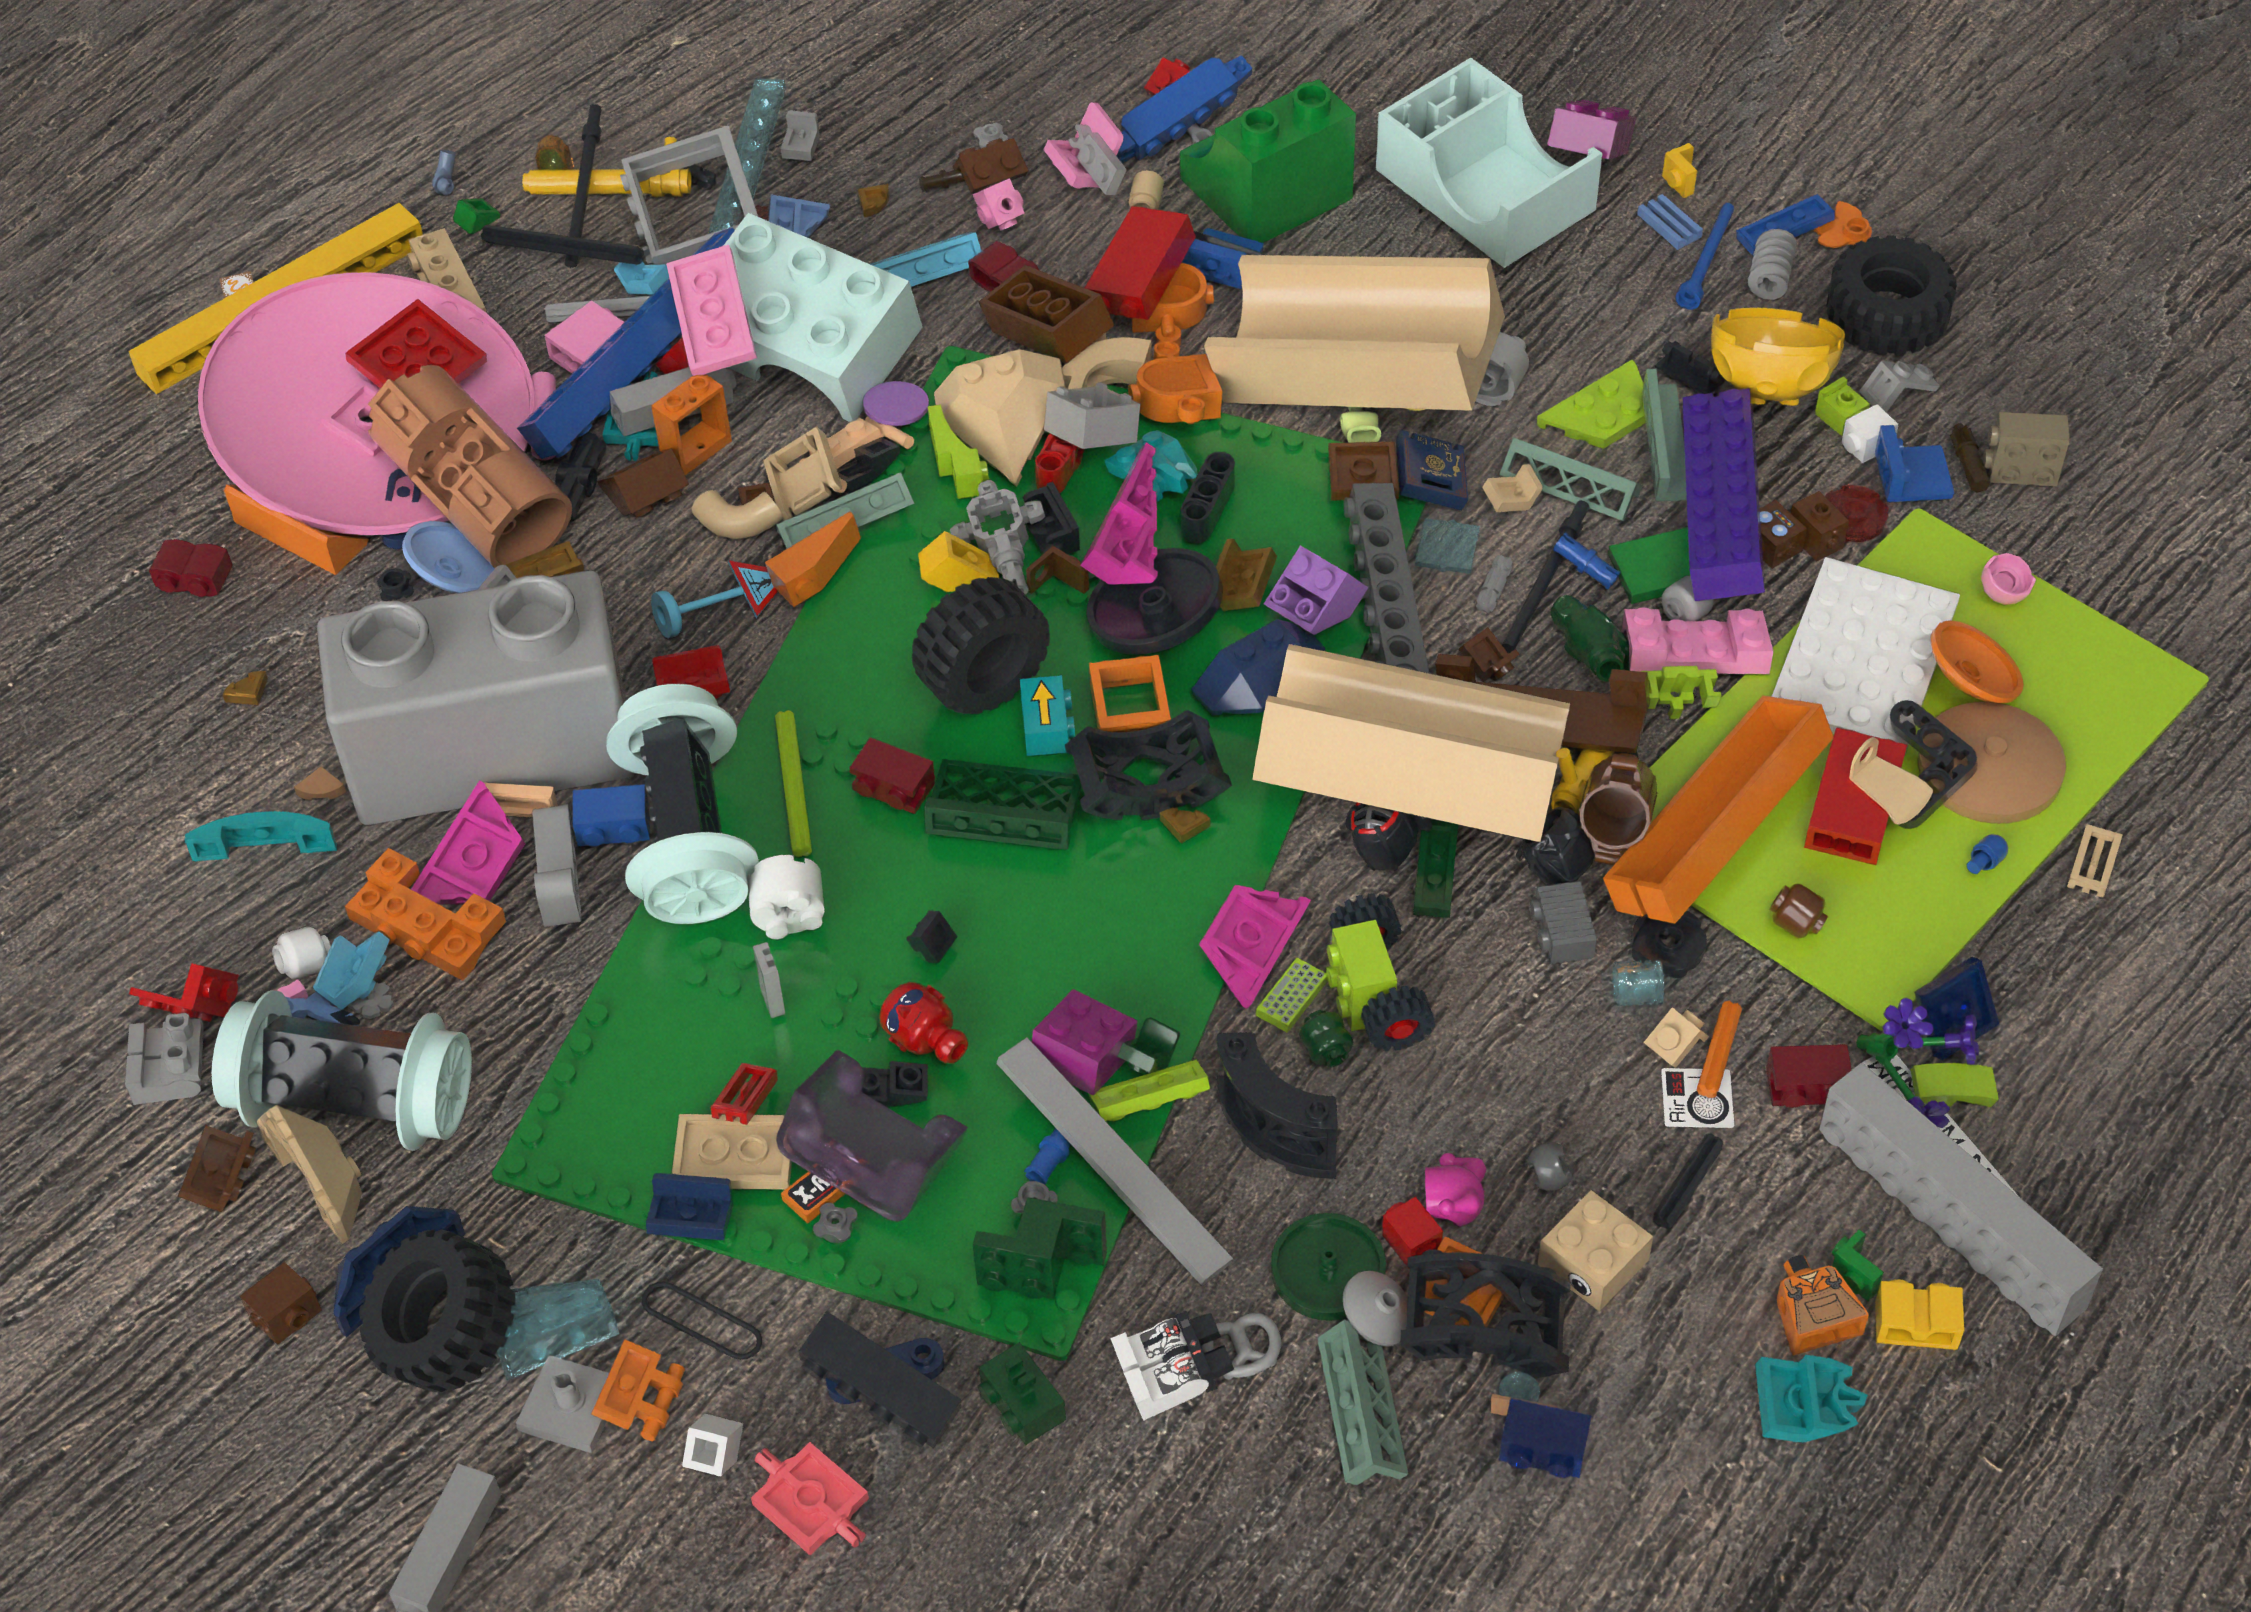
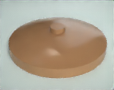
M1990 702L1962 704L1948 709L1936 717L1943 725L1970 745L1977 756V770L1975 774L1943 804L1945 807L1961 816L1980 822L2013 823L2036 816L2049 807L2058 796L2066 771L2064 751L2054 733L2038 718L2019 708ZM1938 733L1928 734L1923 739L1924 744L1928 747H1938L1944 741V738ZM1918 752V768L1921 774L1932 762ZM1965 757L1962 760L1954 758L1953 769L1959 764L1967 766V758ZM1951 770L1948 774H1949V776H1950L1951 779H1952V770ZM1931 779L1927 782L1933 789L1934 794L1940 793L1945 788V783L1939 779Z

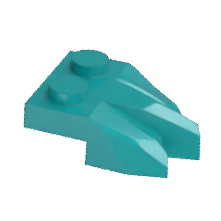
M1158 430L1146 433L1141 440L1128 447L1119 449L1115 455L1105 460L1108 472L1125 480L1138 452L1147 442L1156 448V453L1152 457V468L1156 469L1153 491L1156 492L1157 502L1163 498L1162 493L1164 491L1183 494L1188 488L1185 479H1194L1198 475L1196 466L1179 441Z
M1805 1355L1800 1362L1761 1357L1756 1362L1755 1369L1763 1437L1802 1443L1844 1432L1858 1424L1856 1417L1850 1413L1857 1412L1865 1405L1868 1394L1848 1387L1844 1383V1381L1852 1376L1853 1367L1831 1358Z

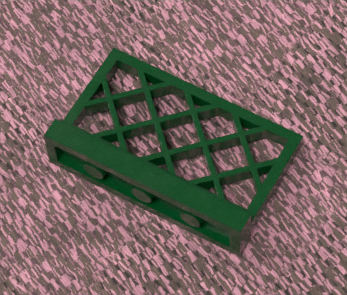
M942 759L931 798L927 797L925 804L926 834L1068 850L1070 831L1082 788L1079 775ZM949 772L964 774L966 777L953 783L947 775ZM993 777L999 778L1001 781L988 787L982 780ZM1028 781L1034 782L1036 785L1023 791L1017 784ZM971 785H975L980 790L968 797L961 791ZM1059 785L1072 787L1071 790L1060 795L1053 788ZM1007 789H1010L1015 794L1004 801L996 795ZM1045 793L1050 800L1038 805L1032 799ZM953 794L959 801L944 798ZM989 799L994 805L981 804L979 802ZM1024 803L1029 809L1016 808L1015 806ZM1059 807L1065 813L1050 812V810Z

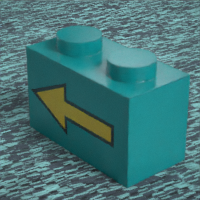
M1062 675L1020 679L1027 756L1067 753L1065 744L1069 742L1068 738L1075 737L1073 716L1066 717V711L1072 710L1070 689L1063 690Z

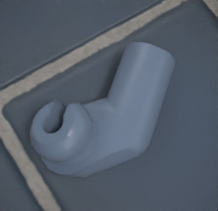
M440 150L438 166L432 180L433 189L438 194L449 195L454 190V182L451 178L456 153L450 150Z

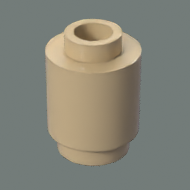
M1150 170L1140 171L1135 174L1129 197L1130 208L1137 206L1158 210L1164 181L1159 174Z

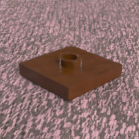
M1395 441L1328 443L1331 500H1345L1346 497H1350L1352 485L1356 483H1393L1395 497L1399 499Z

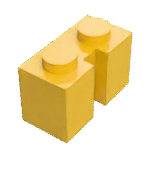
M1905 1280L1881 1281L1875 1300L1876 1343L1958 1350L1964 1332L1963 1289L1961 1287H1950L1944 1283H1933L1928 1285L1926 1290L1914 1289V1284Z

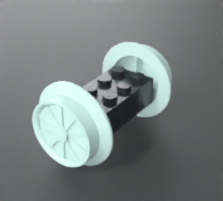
M666 684L645 689L623 703L618 711V721L611 728L606 739L607 752L618 766L637 774L649 775L645 777L646 789L653 800V807L649 808V813L658 834V838L654 839V844L640 851L629 862L625 872L626 884L635 896L644 900L647 912L659 920L675 924H695L715 920L733 912L745 901L748 895L747 877L749 874L752 875L754 873V866L759 862L757 852L749 843L738 837L722 834L711 764L723 757L732 748L737 737L736 724L733 717L718 706L715 697L700 687L687 684Z
M270 990L264 993L256 1003L239 1001L227 1012L215 1043L212 1061V1086L218 1104L225 1108L238 1109L242 1121L249 1127H258L256 1120L278 1104L396 1121L397 1132L402 1146L407 1150L415 1151L422 1147L428 1137L447 1140L457 1130L469 1095L472 1072L471 1046L466 1034L446 1030L442 1018L436 1013H427L422 1016L410 1034L292 1017L285 995L280 991Z

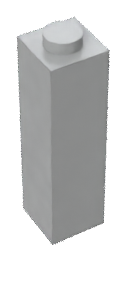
M689 367L610 391L611 415L623 436L655 427L651 405L693 376ZM723 368L707 373V375L723 386L726 404L733 403V388H736V379L732 370ZM700 407L692 413H690L688 416L701 413Z
M459 1463L457 1464L389 1592L396 1612H441L501 1496L494 1475Z

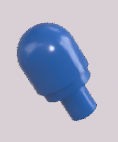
M1990 834L1982 838L1973 847L1971 852L1972 859L1967 863V869L1972 874H1978L1981 870L1995 868L2007 856L2008 844L2006 840L1996 834Z

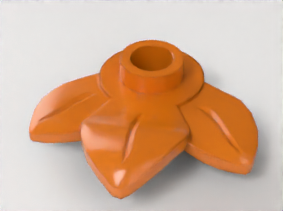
M1838 201L1836 204L1835 220L1814 229L1820 235L1818 243L1830 248H1839L1847 244L1854 245L1859 241L1865 243L1872 235V228L1868 220L1862 217V212L1855 206L1843 201Z

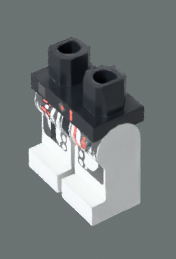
M1187 1311L1175 1315L1176 1318L1164 1320L1153 1328L1130 1337L1123 1333L1111 1338L1143 1420L1195 1398L1205 1390L1208 1393L1218 1389L1214 1379L1234 1370L1225 1345L1203 1353L1201 1345L1221 1337L1212 1313L1190 1319Z

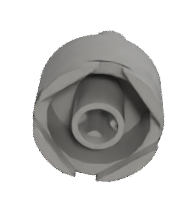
M1499 332L1476 402L1488 406H1497L1502 401L1507 400L1508 402L1513 397L1529 368V358L1525 351L1526 344L1521 338L1517 336L1511 337L1503 332Z

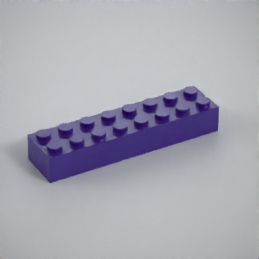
M1730 389L1719 392L1717 397H1713V393L1683 397L1689 568L1695 601L1765 593L1755 427L1750 389Z

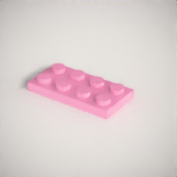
M729 244L666 263L692 375H703L756 359L757 355L734 256Z

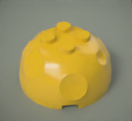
M1775 308L1730 309L1726 319L1719 321L1720 314L1715 315L1713 318L1711 350L1714 363L1723 378L1736 389H1750L1752 404H1765L1767 400L1779 401V403L1788 406L1798 405L1799 398L1819 389L1829 380L1840 361L1844 348L1845 333L1838 325L1823 318L1819 319V325L1801 321V312Z

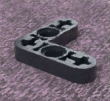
M1904 700L1895 704L1891 709V727L1898 736L1932 762L1918 777L1926 783L1931 779H1939L1945 783L1943 791L1935 794L1932 793L1928 804L1925 805L1918 815L1906 823L1898 824L1903 828L1912 829L1925 822L1975 774L1977 770V756L1970 745L1919 704ZM1903 714L1908 717L1913 714L1914 724L1920 728L1917 734L1916 728L1911 722L1906 720L1901 723L1900 715ZM1931 733H1938L1944 738V741L1938 747H1928L1923 742L1925 736ZM1954 758L1959 760L1967 758V766L1959 764L1953 769ZM1951 770H1952V779H1951V777H1950L1949 774H1948Z

